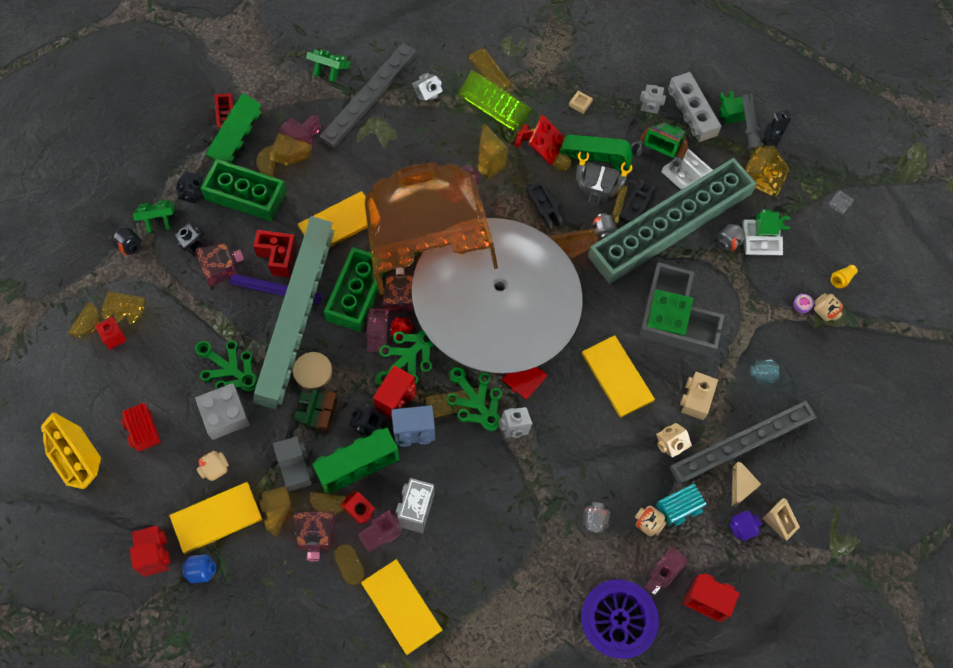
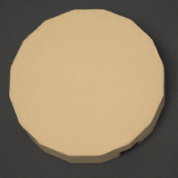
M309 352L300 356L293 367V375L296 382L307 390H317L320 387L326 386L331 380L333 373L328 358L317 352Z

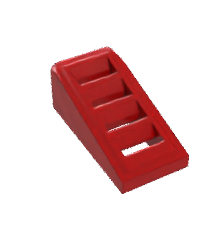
M232 93L214 94L217 129H220L221 121H225L228 118L221 117V115H227L230 112L220 111V109L230 108L231 110L234 106ZM229 102V105H220V103Z

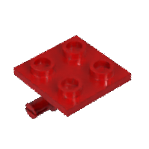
M542 115L535 129L529 130L530 126L523 124L521 130L516 135L517 139L514 146L519 148L524 140H529L528 144L551 166L554 164L560 151L564 135Z

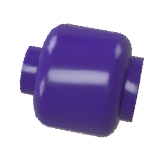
M748 510L731 518L732 522L729 523L735 538H740L742 541L757 536L760 533L759 527L762 526L758 515H752Z

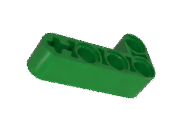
M565 135L559 151L562 157L568 159H578V153L581 152L580 158L583 160L586 159L588 152V161L612 163L613 169L619 170L620 174L622 173L621 165L626 162L623 169L628 171L633 159L631 145L623 139Z

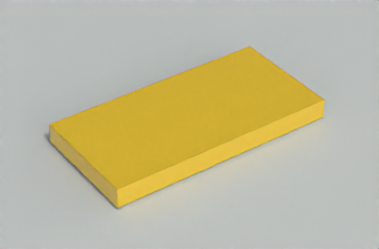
M362 191L314 215V217L333 222L331 229L335 231L330 247L380 222L379 216ZM310 218L298 223V227L303 235H305Z
M615 335L582 351V356L620 418L655 400Z
M248 482L169 515L184 554L263 520Z
M397 559L361 582L406 655L442 632L441 627Z

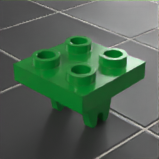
M314 49L312 52H307L306 59L315 61L313 76H320L323 64L331 67L329 78L331 82L336 81L339 69H347L351 61L346 60L345 56L339 54L332 55L330 51L323 49Z
M169 199L160 200L155 205H151L150 202L143 203L133 213L134 221L144 220L147 233H152L153 231L150 218L162 216L166 230H170L169 215L174 213L176 205L175 201L169 202Z
M655 289L647 327L685 336L694 298Z

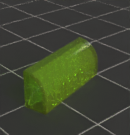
M473 70L457 94L512 131L519 129L532 111L531 107Z

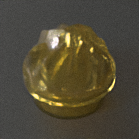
M558 153L553 166L557 170L565 171L570 168L571 160L567 154Z

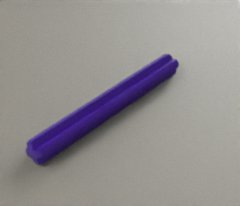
M232 274L230 278L231 285L284 297L288 288L286 285ZM316 292L313 303L320 304L322 294Z

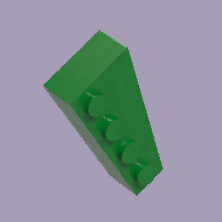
M244 93L235 101V105L227 115L228 118L221 125L219 133L215 136L204 155L213 162L216 159L227 163L233 161L235 156L232 154L235 149L239 150L244 142L241 140L243 135L249 134L253 127L250 125L252 120H257L262 112L259 110L261 104Z

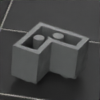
M296 436L273 443L288 492L311 486V479L314 478L311 466L307 467L305 461L309 457L304 442H299Z

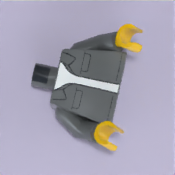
M581 152L578 153L580 163L577 164L576 180L579 188L583 190V196L589 198L588 204L590 206L597 207L599 201L607 202L609 197H614L622 191L627 180L626 175L632 171V165L628 171H624L623 168L626 163L624 162L621 165L622 173L620 174L619 170L587 162V165H585V161L589 158L588 152L585 160L580 158Z

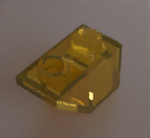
M278 133L271 149L270 160L288 166L310 158L313 146L305 141L293 139L289 135Z
M286 486L261 493L263 499L259 500L262 512L266 511L267 519L264 520L266 531H270L273 537L278 536L293 511Z

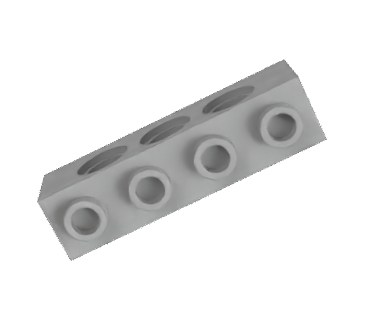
M691 72L672 77L668 86L669 94L674 97L677 108L683 113L684 120L689 124L692 135L697 138L698 142L718 136L721 125Z

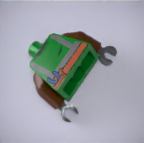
M667 123L649 126L638 139L639 142L632 143V153L637 149V156H640L643 152L642 145L644 144L667 156L675 157L676 159L671 161L670 171L673 166H677V173H679L681 160L684 159L688 150V142L685 138L686 132L681 130L680 127H674Z

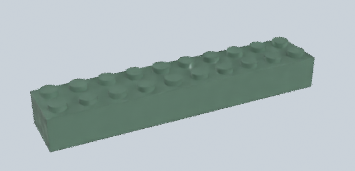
M732 158L590 246L588 258L606 281L611 284L750 196L757 183L735 158Z
M310 216L254 392V404L275 410L278 404L282 405L286 390L283 386H288L292 371L289 368L293 369L297 352L294 350H299L302 333L305 331L313 299L315 298L322 270L335 231L331 229L333 222Z

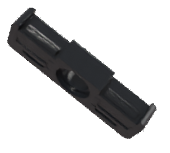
M788 110L773 114L774 118L768 124L764 132L765 137L761 142L763 143L762 151H766L769 148L774 149L778 146L792 119Z

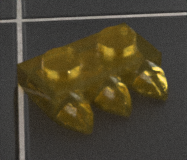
M108 291L101 310L102 317L107 319L114 313V317L118 322L126 315L129 324H132L142 317L147 301L142 297Z

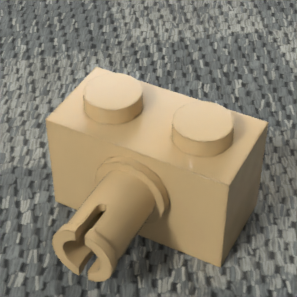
M695 372L692 378L689 377L685 388H688L687 395L683 394L680 405L683 406L681 413L704 420L708 415L718 379Z

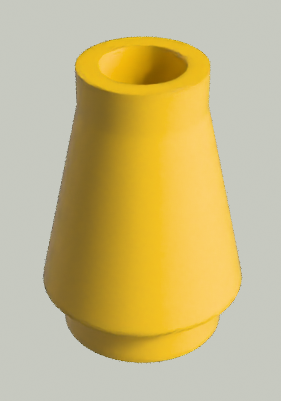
M849 265L834 272L831 277V283L836 288H845L854 275L857 274V268L854 265Z

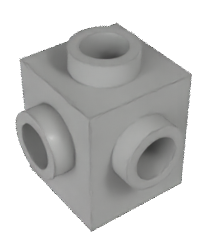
M429 73L421 75L419 80L412 83L419 100L435 99L443 91L439 77Z
M647 84L645 91H642L640 101H642L641 111L658 114L660 105L664 106L666 95H663V87Z
M526 407L510 408L504 410L502 418L499 420V426L504 431L506 438H518L529 434L532 421Z

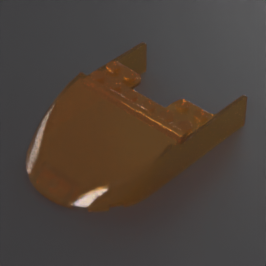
M437 162L416 164L392 172L393 176L387 179H380L373 185L374 189L372 192L367 193L365 211L373 271L380 295L384 294L381 275L383 271L408 267L414 261V253L434 248H443L447 245H451L453 252L458 254L488 249L493 267L498 269L494 243L476 181L468 170H460V166L449 163L446 166H438Z

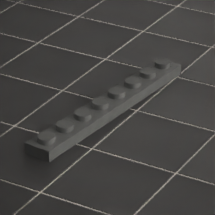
M402 43L319 136L320 141L335 149L417 55V50Z
M804 401L671 465L670 469L679 485L814 420L816 415L807 401Z

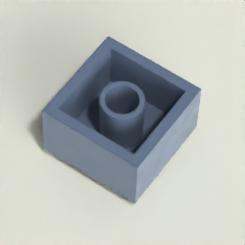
M432 405L392 410L396 445L406 447L410 446L411 443L424 445L435 441Z

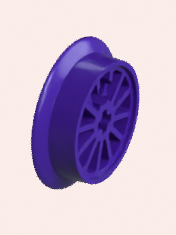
M626 580L603 582L589 593L582 608L581 619L584 633L589 642L606 656L617 659H628L638 656L650 647L656 637L659 618L655 603L642 587ZM616 595L624 597L620 609H618ZM606 597H612L614 610L605 601ZM627 599H630L635 605L626 611L624 608ZM599 602L602 603L610 614L597 609ZM638 607L642 615L630 617L629 613ZM594 614L603 616L608 620L596 621ZM618 615H620V619L624 620L620 625L617 620H614ZM642 619L643 627L634 625L630 621ZM597 625H609L601 633L596 628ZM627 627L639 631V637L635 638ZM613 631H619L623 634L621 642L614 640ZM606 632H608V641L602 637ZM628 637L632 641L631 644H626Z

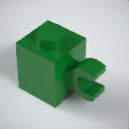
M729 91L728 97H725L722 92L719 96V100L722 103L719 108V116L723 119L724 124L744 121L745 114L742 98H734L732 91Z
M762 210L755 216L756 236L776 237L780 234L779 230H789L790 226H784L783 221L790 220V217L783 216L779 219V212Z

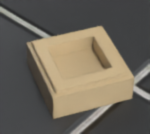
M577 91L569 102V106L584 114L591 105L593 98Z

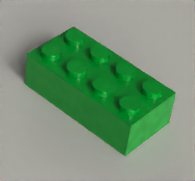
M218 159L215 160L201 187L205 200L271 222L287 193L283 180Z
M354 247L351 248L324 310L327 322L362 333L389 269L388 258Z
M380 428L373 431L366 438L356 439L348 447L342 446L329 456L324 455L317 458L312 465L326 496L399 461V452L388 428Z

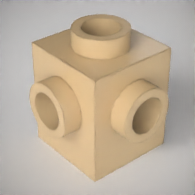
M677 423L664 428L663 431L656 434L659 441L657 443L659 449L671 457L681 454V452L692 446L687 430Z

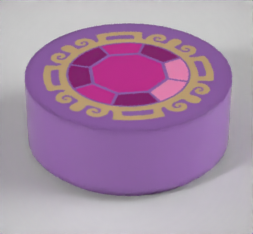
M799 294L793 302L795 310L800 313H808L814 305L812 297L807 294Z

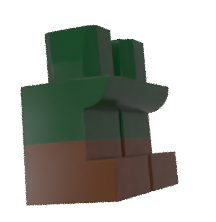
M315 389L312 390V393L301 392L299 402L302 405H307L308 408L307 411L297 409L294 417L295 421L304 424L306 429L329 434L338 401L337 394L333 392L322 393Z

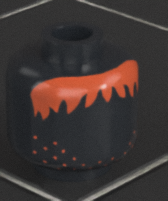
M121 228L114 233L112 243L121 254L132 255L139 251L141 239L132 229Z

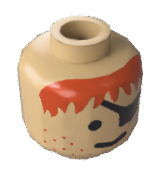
M824 293L815 300L814 310L824 321H836L841 317L843 304L833 294Z
M211 451L198 460L200 467L197 468V471L202 479L206 477L208 480L214 481L227 473L229 463L222 452Z
M648 506L646 509L641 507L635 516L637 519L636 527L648 536H658L667 523L664 521L665 515L653 506Z

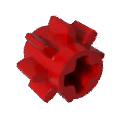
M397 317L391 322L390 332L392 336L396 332L413 334L414 325L408 318L401 317L399 319ZM397 334L396 339L402 340V335Z

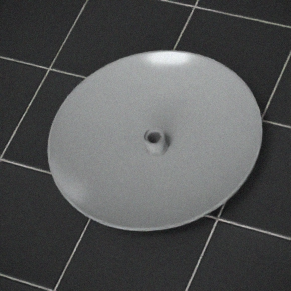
M482 218L463 222L446 230L436 237L422 253L415 268L412 281V301L415 314L428 338L439 350L453 360L467 367L485 372L514 373L525 371L547 362L557 355L570 341L579 324L582 312L581 283L569 257L559 245L544 233L513 220ZM495 288H501L503 291H498Z

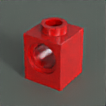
M113 317L95 325L102 341L109 350L127 341Z
M354 490L339 505L355 522L360 524L366 523L373 516L372 512L375 510L358 491ZM361 503L362 511L356 514L355 506Z

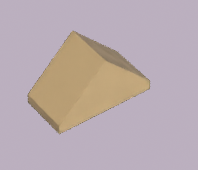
M737 462L732 467V506L734 507L761 485L741 462Z
M784 498L762 518L786 541L800 527L787 500Z

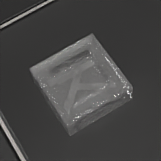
M839 190L828 205L843 215L854 202V199Z

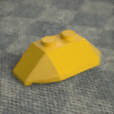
M51 413L41 425V431L44 432L45 453L66 486L85 489L97 476L101 456L80 426L56 413Z

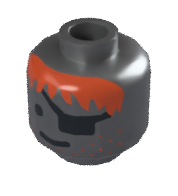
M606 213L599 214L592 222L594 236L598 240H602L617 230L615 218Z
M728 224L717 234L719 247L723 250L734 251L745 240L744 230L739 225Z

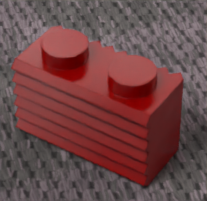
M145 403L122 411L124 418L121 419L124 430L128 429L130 436H127V441L131 448L134 447L139 452L161 443L150 409Z

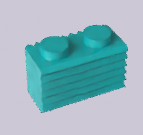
M694 483L661 499L656 504L659 511L665 515L667 525L674 524L675 527L686 521L685 517L689 515L696 517L703 513L702 509L707 505Z

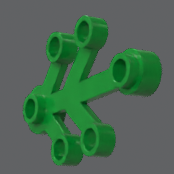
M423 330L419 331L418 334L396 332L393 335L394 342L398 344L404 341L416 342L411 348L389 347L388 345H383L379 348V354L382 357L389 355L402 356L387 371L377 373L375 380L378 385L381 386L383 383L381 376H387L394 365L402 368L407 362V373L415 377L416 384L418 382V377L415 375L416 353L421 348L422 361L419 364V368L423 372L431 370L432 364L429 361L430 347L434 344L430 339L428 342H424L423 337L426 334ZM397 334L402 335L401 341L396 340ZM384 347L388 349V354L386 355L382 353V348ZM424 362H427L429 365L426 370L422 367Z
M231 340L226 343L229 362L213 352L209 342L200 341L196 344L195 351L199 357H207L223 368L212 371L203 370L200 373V378L203 382L209 383L215 378L234 376L238 380L228 382L220 380L215 384V388L218 389L222 384L227 386L234 383L236 388H242L246 392L256 389L258 377L252 373L251 362L253 361V355L250 351H244L241 354V360L244 363L243 373L238 370L236 353L238 345L235 341ZM235 345V348L229 349V346ZM203 349H208L206 353H201ZM246 355L250 356L248 360L244 359ZM205 374H210L209 378L207 379L203 377ZM247 381H253L251 385H246Z
M460 367L453 368L450 371L451 382L459 384L469 399L458 398L456 394L451 393L447 396L446 402L451 407L461 406L477 409L481 415L469 414V411L466 409L459 410L458 420L461 422L480 423L484 429L494 431L499 428V420L501 419L497 414V407L502 391L499 388H493L490 391V398L492 400L488 411L484 405L487 385L491 379L488 373L480 374V385L477 395L465 379V371ZM460 372L461 376L456 377L454 373ZM487 377L488 381L484 382L481 378ZM498 392L499 396L494 397L492 393ZM453 397L456 401L451 403L449 399ZM466 413L467 417L461 418L460 414ZM493 418L495 422L489 423L487 420Z

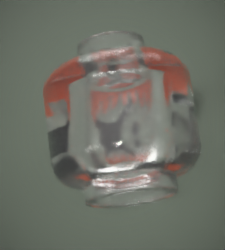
M592 502V506L588 505L584 508L582 524L588 531L602 533L603 530L609 527L610 510L604 508L603 503Z

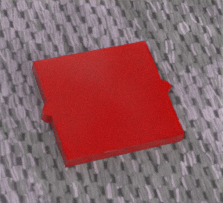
M534 367L525 371L507 373L502 378V381L512 389V392H516L527 400L548 375L540 368Z

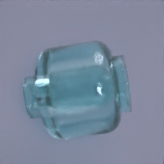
M757 359L755 366H751V377H755L757 384H774L776 380H779V364H776L773 359Z

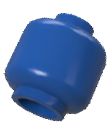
M209 555L190 556L182 566L183 577L190 583L208 582L216 572V564Z

